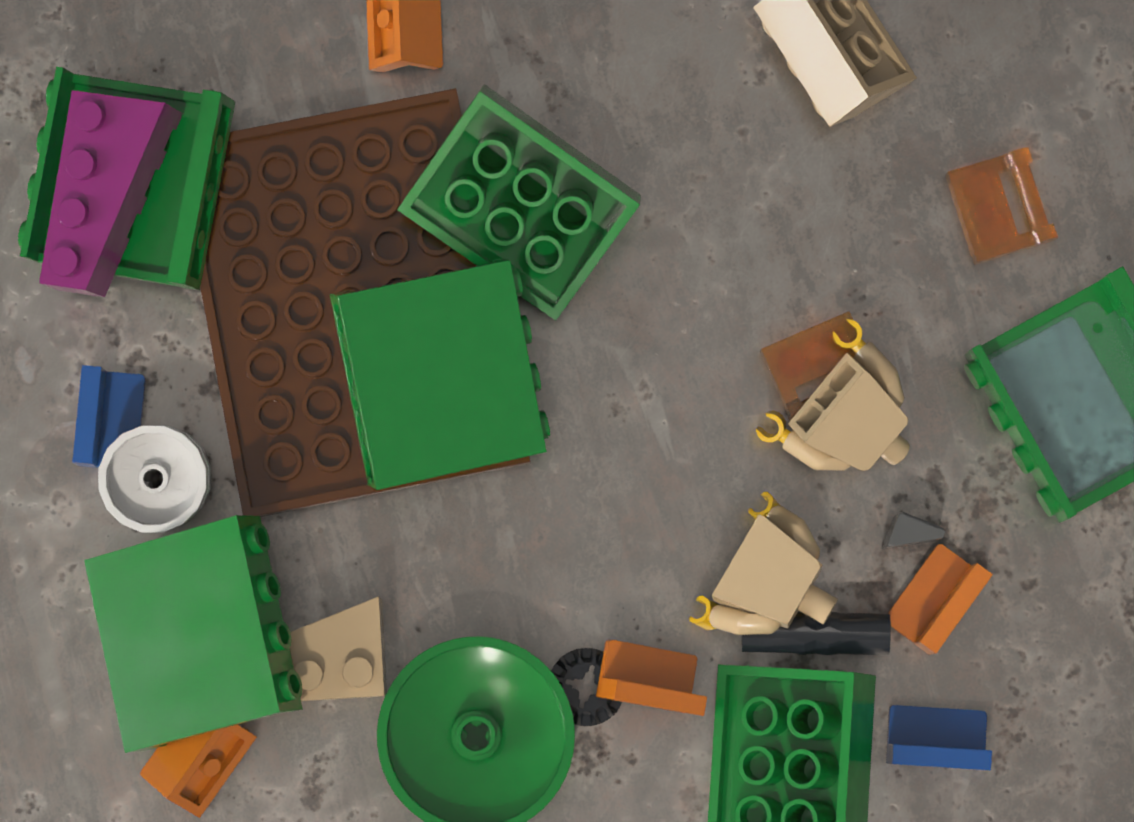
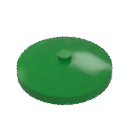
M491 637L456 638L437 644L419 654L402 669L392 682L385 695L378 718L377 748L383 773L394 794L402 804L424 822H527L543 810L559 791L569 771L574 753L575 726L569 700L558 679L540 659L529 651L513 643Z

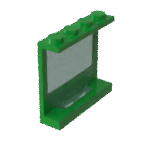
M1122 266L1107 274L1093 285L985 344L975 346L964 355L968 361L964 365V369L970 382L977 390L984 389L992 403L988 407L991 419L999 431L1004 432L1007 430L1016 446L1012 449V454L1017 465L1024 474L1027 475L1031 472L1040 490L1036 491V497L1041 507L1049 517L1055 515L1059 523L1077 515L1078 512L1134 482V284Z

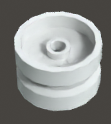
M169 425L139 426L122 433L106 449L98 468V490L106 509L122 525L141 533H162L189 522L203 508L211 490V465L204 448L189 433ZM157 469L162 473L163 482L158 488H152V482L145 480V475L148 471Z

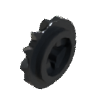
M580 648L570 651L562 656L551 670L569 700L575 725L594 726L601 724L614 716L622 704L621 701L596 697V694H591L588 701H585L583 709L579 708L581 701L579 699V691L572 688V685L565 683L566 679L572 681L574 679L582 680L585 673H588L590 666H594V683L598 685L603 651L598 649Z

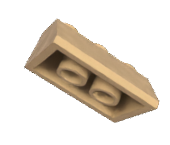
M761 0L753 7L762 21L764 31L774 39L787 60L789 70L800 80L812 99L814 109L825 119L829 127L856 117L917 78L867 0Z

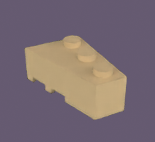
M379 596L290 632L292 639L290 647L294 670L298 673L302 682L301 702L383 697L386 695L387 678L382 599Z

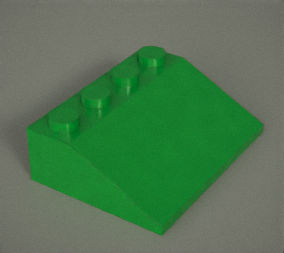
M484 84L397 210L477 266L493 263L492 260L495 259L510 260L511 267H516L521 276L523 286L521 297L556 321L640 206L641 195Z
M718 664L708 822H867L876 675L844 671Z

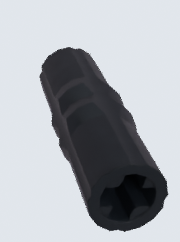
M798 611L788 629L780 626L772 634L742 635V652L794 653L800 655H889L891 641L890 615L831 612L823 625Z

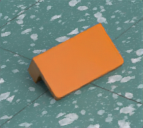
M366 0L369 70L384 73L407 65L432 70L442 68L440 0Z
M943 544L936 545L887 614L890 615L891 627L928 655L936 654L993 574L978 563L970 565Z
M609 639L605 642L596 697L704 716L707 696L692 694L698 661L695 655Z
M238 724L166 743L167 746L159 747L155 750L141 770L140 775L166 799L200 818L257 736Z

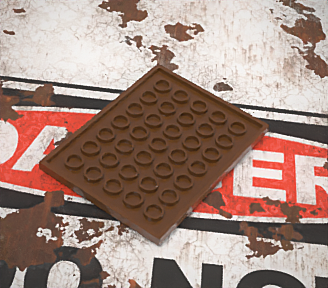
M456 88L231 131L229 134L200 289L243 515L264 517L531 464L530 456L380 490L370 487L367 483L330 299L331 293L346 290L359 291L477 266L397 210L462 116Z

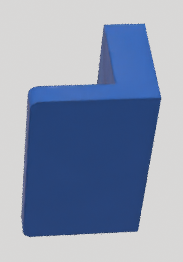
M82 365L72 460L74 464L81 467L99 468L106 449L122 433L142 426L146 378L142 374L108 372L99 366Z
M892 705L889 707L886 763L991 770L992 751L986 750L987 713L980 710Z

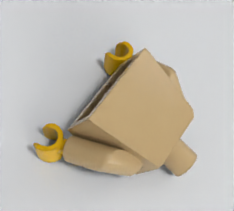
M846 319L855 328L856 339L851 343H844L833 331V340L841 348H851L856 353L854 358L848 353L844 355L790 420L788 425L793 429L792 432L786 429L784 416L774 410L767 411L765 415L778 423L779 431L775 434H770L759 426L756 428L757 435L762 441L774 442L779 440L783 443V450L814 470L845 471L850 466H853L861 471L870 470L880 457L889 464L896 465L906 457L910 448L909 442L899 435L908 424V417L900 409L905 397L898 371L872 342L865 343L862 339V328L859 323Z
M765 491L761 494L768 502L765 510L755 512L752 508L748 509L755 522L712 594L714 601L704 596L697 597L696 601L706 606V612L698 619L692 616L689 617V621L705 630L720 629L737 635L772 634L780 626L788 629L798 610L823 625L831 614L838 598L814 585L822 570V564L818 561L820 548L805 520L781 506L769 492Z

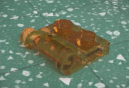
M1029 147L948 171L945 175L974 265L1058 239L1054 224L1048 223L1029 165L1033 162ZM1008 171L1012 172L1031 230L1019 235L999 174Z
M850 311L760 350L789 421L809 399L800 401L795 388L829 374L846 353L854 358L856 353L851 348L839 347L833 340L832 334L834 331L844 343H851L856 339L855 328L846 321V319L853 320Z

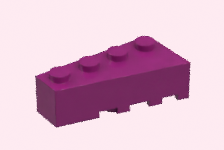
M72 90L39 284L59 291L99 297L106 296L129 242L127 236L136 215L141 214L147 197L144 195L155 170L160 169L166 155L164 148L172 130L177 129L183 113L164 102Z

